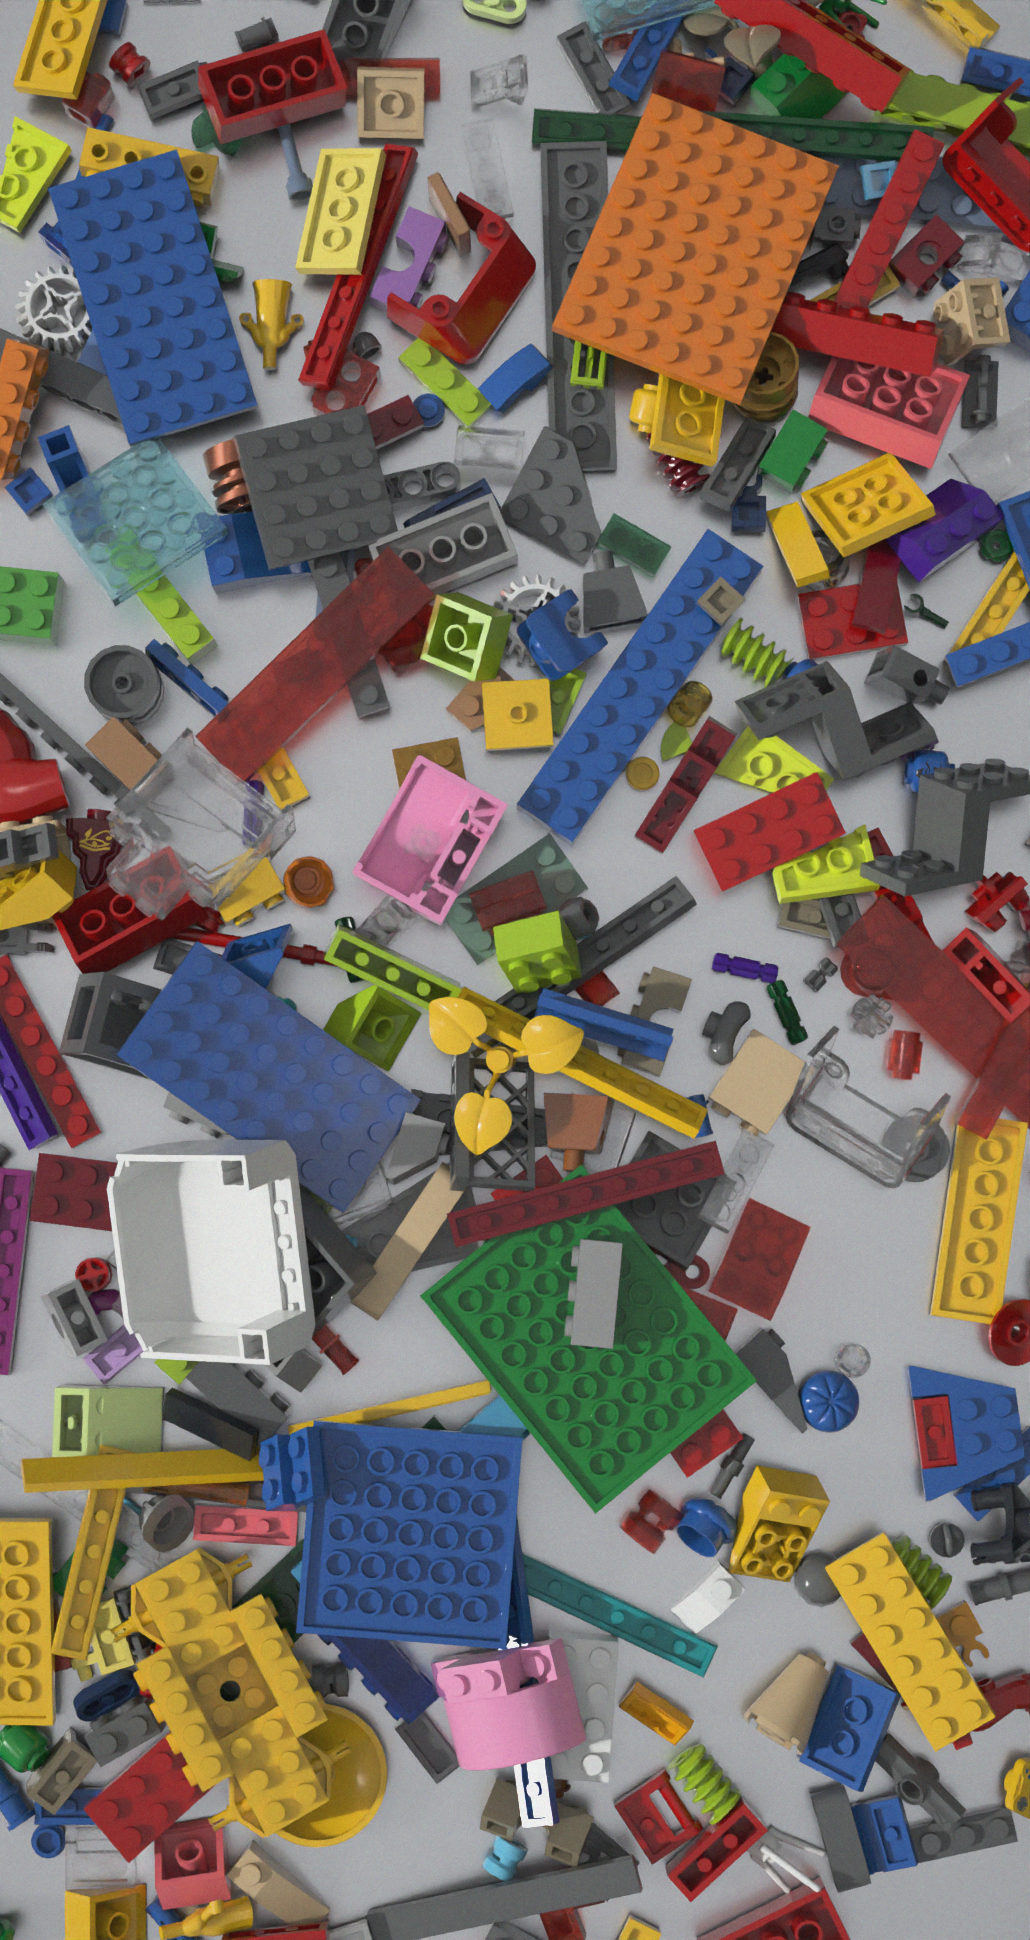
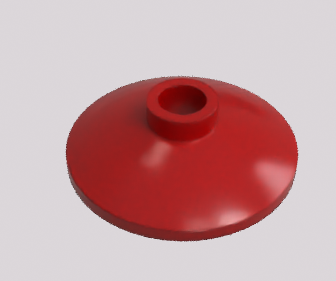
M1015 1299L1000 1308L991 1322L989 1329L990 1349L993 1355L1006 1365L1020 1366L1030 1362V1300Z

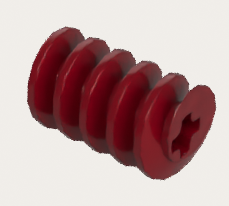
M649 433L645 437L647 443L649 444L651 440V433ZM652 451L653 455L660 456L657 460L658 466L661 468L667 467L662 473L664 478L668 480L673 479L668 486L670 491H678L674 496L675 498L695 491L710 477V474L699 475L698 472L705 466L703 464L693 463L689 460Z

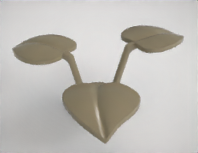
M824 0L805 1L809 2L810 4L816 7ZM714 1L693 8L685 15L681 22L689 32L701 36L717 34L725 30L727 26L731 27L733 30L724 38L725 47L733 56L747 65V69L754 74V77H760L774 64L772 50L776 48L781 40V33L774 26L763 24L755 27L739 28L737 22L723 14L721 7L716 5Z

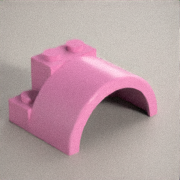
M418 755L385 817L353 869V874L411 907V910L441 925L508 804L429 759ZM467 809L470 815L467 824L459 821ZM425 883L431 886L427 891L421 890Z
M562 1638L533 1642L523 1647L479 1654L470 1652L445 1656L431 1663L438 1697H443L458 1764L462 1769L481 1771L516 1766L556 1755L586 1741ZM530 1677L536 1678L539 1682L520 1688L521 1685L530 1680Z

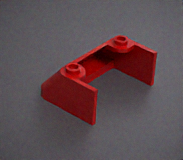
M1019 77L994 99L945 151L942 162L946 172L1020 250L1030 252V162L1007 139L1015 131L1017 119L1014 112L1005 102L1024 83Z
M460 191L456 196V204L470 229L476 232L480 244L490 250L491 253L457 302L445 295L437 294L429 297L421 308L418 309L390 292L387 297V318L456 362L471 364L479 359L534 278L536 261L504 218Z

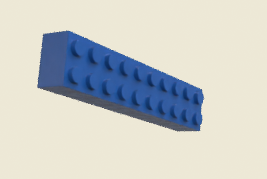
M707 529L517 803V810L572 847L729 621L728 619L720 626L697 604L699 598L720 576L745 598L761 575L764 566L710 529Z

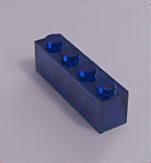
M318 1635L326 1645L329 1646L333 1643L340 1650L341 1653L338 1654V1657L349 1670L352 1671L356 1668L364 1676L361 1682L372 1695L375 1696L379 1693L387 1701L384 1707L395 1720L398 1721L402 1718L410 1725L439 1698L436 1686L393 1640Z

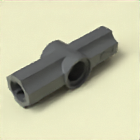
M890 1733L884 1738L875 1761L897 1782L896 1791L899 1797L907 1804L920 1805L947 1832L965 1813L966 1808L939 1783L938 1770L932 1763L924 1759L916 1760Z

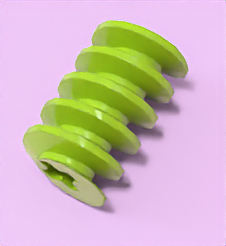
M740 617L721 643L723 645L721 656L726 657L733 652L732 664L737 665L744 660L742 671L747 673L755 668L753 679L758 681L766 676L764 684L766 688L775 684L780 679L794 657L786 662L784 661L786 649H782L776 654L773 653L776 642L772 641L764 646L765 634L762 632L753 638L754 626L750 625L742 630L743 618Z
M907 1535L894 1540L892 1544L933 1609L946 1595L952 1582V1576L949 1573L940 1575L942 1567L938 1563L930 1566L932 1558L928 1554L920 1556L921 1548L918 1545L909 1547L911 1539Z
M697 1744L677 1755L668 1765L667 1770L679 1768L674 1778L675 1781L687 1778L688 1781L683 1791L688 1792L693 1789L697 1791L691 1801L693 1803L701 1800L705 1801L700 1812L705 1814L713 1811L714 1814L709 1823L714 1825L727 1816L736 1806L741 1791L736 1787L730 1788L732 1780L728 1776L722 1777V1767L719 1765L713 1766L715 1762L712 1755L704 1756L706 1747L703 1744Z

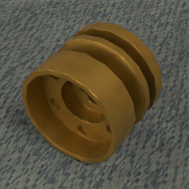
M771 331L741 405L732 402L734 408L744 417H749L756 421H771L785 415L793 407L798 396L799 355L793 343L783 335Z

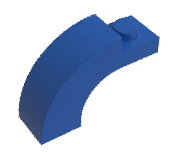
M68 425L39 436L38 440L44 457L58 486L80 545L112 533L100 497L70 426Z

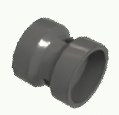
M336 1662L333 1666H326L324 1663H312L313 1693L318 1690L322 1698H325L327 1694H335L337 1697H348L349 1676L347 1662Z

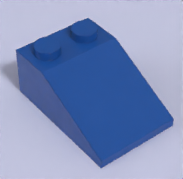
M253 512L228 514L198 521L211 585L216 594L312 574L308 561L272 570L268 569Z

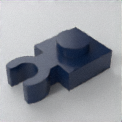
M707 48L704 51L707 59L718 57L712 49ZM728 56L725 59L726 70L709 71L698 75L703 78L710 77L707 81L708 87L735 105L755 81L753 73Z
M761 474L756 475L755 485L744 488L733 506L732 532H765L766 496H757L762 490Z

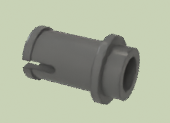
M262 17L261 22L234 32L242 52H246V50L267 41L274 43L273 39L279 37L271 17L266 20Z

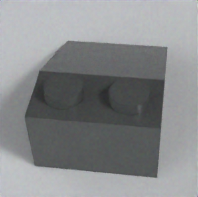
M332 0L322 29H325L338 65L356 73L358 67H381L406 14L410 0Z

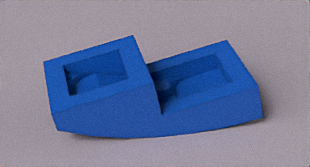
M530 343L498 367L482 383L478 390L497 411L504 413L524 389L532 391L551 370L553 365Z

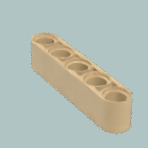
M444 1162L441 1163L372 1266L377 1274L350 1302L377 1321L446 1220L447 1213L452 1211L464 1191L450 1190V1166Z

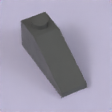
M760 1327L734 1353L755 1377L757 1385L803 1434L807 1430V1425L787 1354L781 1349L785 1342L772 1328L766 1332Z

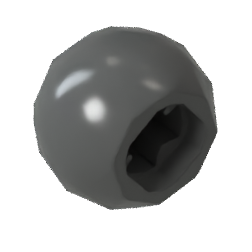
M583 897L571 898L566 900L559 908V912L575 940L585 939L595 932L599 922L597 908L590 900Z

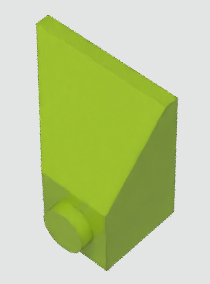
M372 985L338 1003L323 1030L359 1056L389 1072L418 1021L421 1012L380 987Z

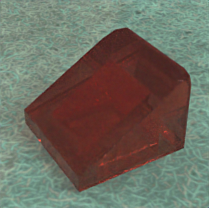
M603 970L575 989L583 1001L599 1006H605L620 995L619 990Z

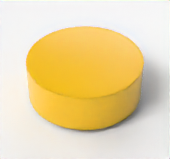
M637 757L627 766L626 780L634 790L648 791L658 782L660 775L659 767L651 758Z

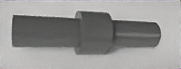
M745 1433L742 1434L743 1439L737 1443L731 1455H726L720 1465L723 1469L709 1491L719 1499L724 1495L733 1477L739 1476L744 1467L742 1462L755 1441L754 1438Z

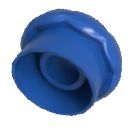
M826 1370L812 1375L805 1381L799 1394L805 1421L811 1427L821 1432L833 1433L845 1429L854 1421L859 1410L860 1400L856 1386L847 1376L837 1371Z
M699 1497L688 1499L682 1505L681 1514L683 1518L677 1525L676 1531L679 1538L691 1550L708 1558L715 1557L723 1544H730L734 1541L737 1532L736 1523L724 1507L716 1505L710 1499Z

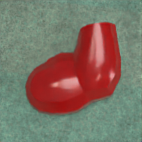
M0 708V823L19 821V825L33 823V818L51 816L69 808V799L57 759H36L34 743L27 732L19 727L18 723L7 711Z

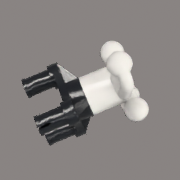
M1015 1482L1002 1483L1000 1487L972 1490L971 1502L975 1512L1004 1508L1006 1512L1005 1535L1000 1540L971 1543V1558L976 1557V1559H973V1564H993L1002 1561L1005 1564H1015L1020 1561L1022 1563L1030 1562V1501Z

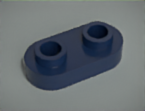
M126 1669L114 1671L100 1681L81 1690L73 1700L77 1717L86 1722L94 1721L139 1694L140 1687L133 1676L134 1672Z

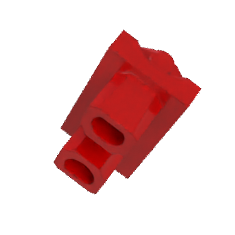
M995 872L989 879L983 875V880L976 881L979 888L971 894L976 901L964 912L970 919L981 923L988 930L997 932L1007 921L999 910L1006 903L1014 911L1022 910L1021 900L1029 898L1024 889L1028 883L1022 876L1017 877L1012 872H1008L1003 877L998 872Z

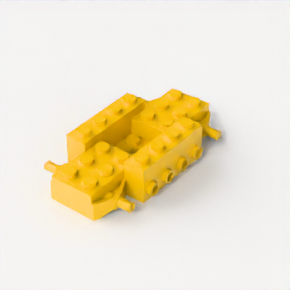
M198 1548L131 1585V1616L128 1617V1620L110 1629L113 1635L125 1628V1631L114 1636L116 1643L134 1632H140L163 1647L135 1663L138 1671L134 1672L133 1676L142 1692L149 1689L155 1701L149 1706L158 1724L165 1721L169 1727L171 1734L165 1737L175 1755L182 1752L188 1764L182 1770L191 1787L198 1784L201 1791L204 1792L228 1778L229 1804L226 1806L227 1809L208 1818L210 1824H214L212 1826L213 1830L217 1832V1830L229 1823L238 1821L264 1838L327 1803L331 1799V1766H333L334 1762L351 1754V1751L347 1747L348 1745L345 1740L327 1751L325 1749L321 1751L300 1737L328 1720L323 1712L328 1708L320 1692L317 1690L313 1693L307 1681L311 1678V1675L303 1660L297 1661L291 1648L295 1647L286 1628L280 1630L274 1618L278 1616V1613L270 1598L264 1599L262 1594H258L232 1609V1579L237 1574L253 1567L251 1561L237 1567V1565L249 1559L247 1554L245 1553L230 1563L226 1562L223 1564L201 1548ZM226 1681H235L240 1687V1694L234 1701H225L220 1695V1688Z

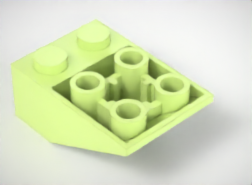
M60 1385L55 1387L52 1457L97 1455L99 1445L101 1444L135 1453L161 1452L163 1388Z

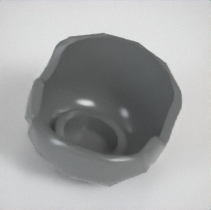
M820 1551L807 1555L796 1569V1591L809 1605L825 1607L834 1604L841 1597L825 1569L826 1565L837 1559L833 1554Z

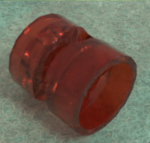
M648 1488L638 1501L639 1510L631 1511L621 1523L620 1528L646 1550L655 1554L666 1540L665 1531H673L684 1515L663 1497ZM651 1512L660 1518L657 1525L647 1519Z

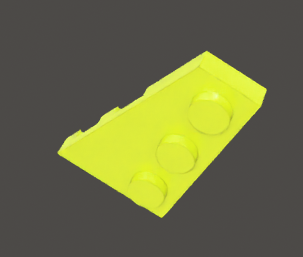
M15 116L12 124L14 131L11 143L7 144L5 151L6 162L3 174L0 175V222L21 233L72 152L69 144Z
M747 726L714 771V774L772 793L815 772H818L826 790L834 780L833 777L779 737L774 736L758 740L749 726Z
M864 824L856 828L854 832L842 838L838 837L829 841L827 845L813 852L808 851L774 867L772 875L779 904L878 890L879 884L860 876L861 863L874 860L866 825Z

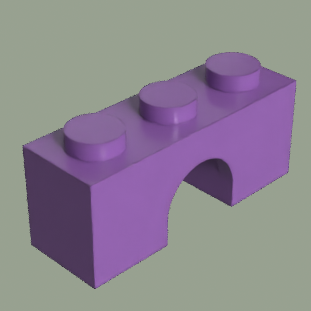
M408 206L396 234L397 247L411 253L414 261L409 268L403 271H394L382 266L369 295L371 307L387 313V297L392 292L414 307L420 308L423 294H420L424 282H431L436 270V264H433L438 252L441 254L444 252L449 240V234H446V221Z

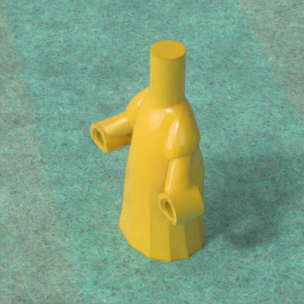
M259 279L252 283L255 295L257 324L253 322L250 313H241L239 321L243 327L252 333L254 342L263 348V369L275 370L277 349L287 343L290 334L297 329H301L305 321L301 314H293L290 318L291 322L286 324L288 301L292 287L290 282L277 279ZM300 319V322L295 323V320Z
M242 1895L224 1902L221 1899L209 1902L208 1906L196 1909L195 1912L183 1921L159 1926L160 1939L167 1940L180 1936L194 1937L200 1935L214 1937L239 1930H248L253 1925L251 1901L248 1896Z

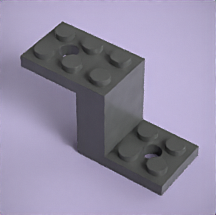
M828 661L734 701L738 713L758 740L774 737L783 729L812 720L822 753L844 781L849 778H857L863 775L865 771L879 765L889 764L897 757L906 753L921 750L927 744L937 740L934 728L911 702L861 723L850 687Z
M990 758L986 759L983 764L962 763L960 768H936L933 773L920 775L913 850L902 851L901 855L893 857L881 855L877 856L873 861L863 862L860 867V876L903 896L983 880L990 802L1029 795V770L1019 767L1012 768L1005 765L1006 762L1004 760Z

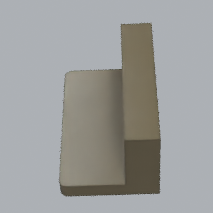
M69 1728L50 1751L46 1761L26 1781L27 1796L53 1815L56 1814L97 1763L92 1751L76 1740V1732L73 1729Z

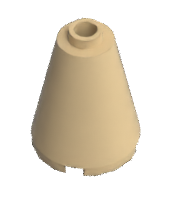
M808 1652L806 1656L799 1654L746 1710L742 1718L748 1724L753 1718L759 1724L756 1728L757 1731L788 1750L791 1749L793 1744L796 1745L797 1754L802 1755L807 1747L829 1674L828 1670L824 1668L826 1662L811 1652Z

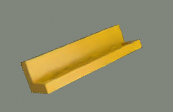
M915 0L967 47L972 45L983 48L997 34L1001 27L972 0Z

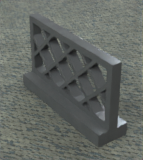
M470 1052L455 1055L450 1066V1190L464 1191L465 1187L518 1191L534 1190V1071L531 1069L529 1062L516 1061L514 1067L507 1072L501 1073L500 1078L496 1082V1084L500 1082L512 1094L505 1100L507 1105L517 1099L526 1108V1114L520 1120H517L512 1115V1126L505 1138L474 1158V1153L464 1145L458 1135L454 1120L455 1109L463 1095L474 1092V1088L478 1091V1094L484 1096L488 1085L484 1087L474 1077V1069H486L492 1075L493 1071L487 1066L486 1059L470 1058ZM510 1072L526 1073V1083L518 1090L505 1078ZM524 1091H526V1098L522 1095ZM515 1130L526 1139V1146L519 1152L505 1140ZM499 1144L512 1156L502 1167L488 1154ZM481 1159L495 1171L489 1178L474 1177V1165ZM517 1161L526 1171V1181L514 1180L505 1170Z

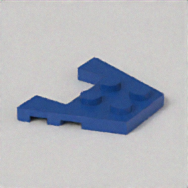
M916 1366L908 1367L912 1399L948 1396L957 1466L921 1470L925 1502L935 1500L942 1495L1025 1458L1015 1388Z

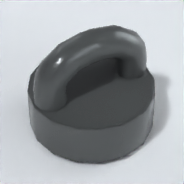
M938 1523L929 1534L931 1548L942 1557H954L964 1547L965 1539L963 1532L953 1523Z

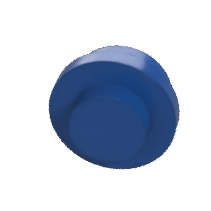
M426 393L414 400L413 404L424 422L423 427H433L442 421L445 408L438 396Z
M39 1825L32 1834V1848L42 1858L49 1859L58 1856L66 1846L65 1831L59 1825Z

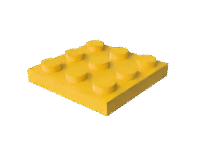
M890 453L801 493L803 504L843 557L859 552L872 544L887 539L936 515L934 505L894 455Z

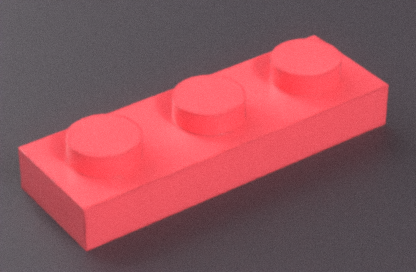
M196 1504L193 1540L296 1546L299 1511H266V1508Z

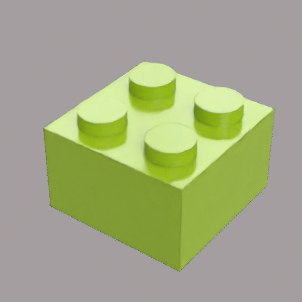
M459 592L437 594L420 659L474 682L496 679L513 614Z
M559 910L493 927L497 962L516 993H531L541 987L553 984L563 985L573 979L582 977L577 942Z

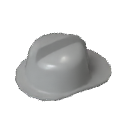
M178 1494L158 1495L149 1502L144 1501V1507L139 1516V1526L142 1530L143 1539L159 1552H168L177 1548L192 1531L195 1516L192 1507Z

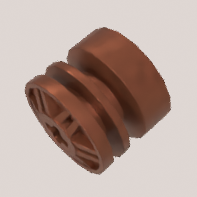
M227 440L207 449L203 453L209 479L219 481L211 488L213 496L217 497L214 501L217 512L236 514L253 511L234 440Z

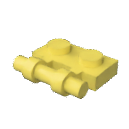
M115 1597L100 1601L91 1639L94 1651L88 1653L87 1661L70 1659L73 1670L77 1669L80 1682L93 1678L90 1668L91 1664L98 1662L101 1675H105L135 1665L136 1663L128 1636L117 1643L114 1639V1636L125 1631V1628L113 1635L110 1629L123 1623Z

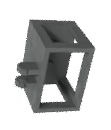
M107 972L79 974L59 1054L151 1080L116 1056V1054L162 989Z

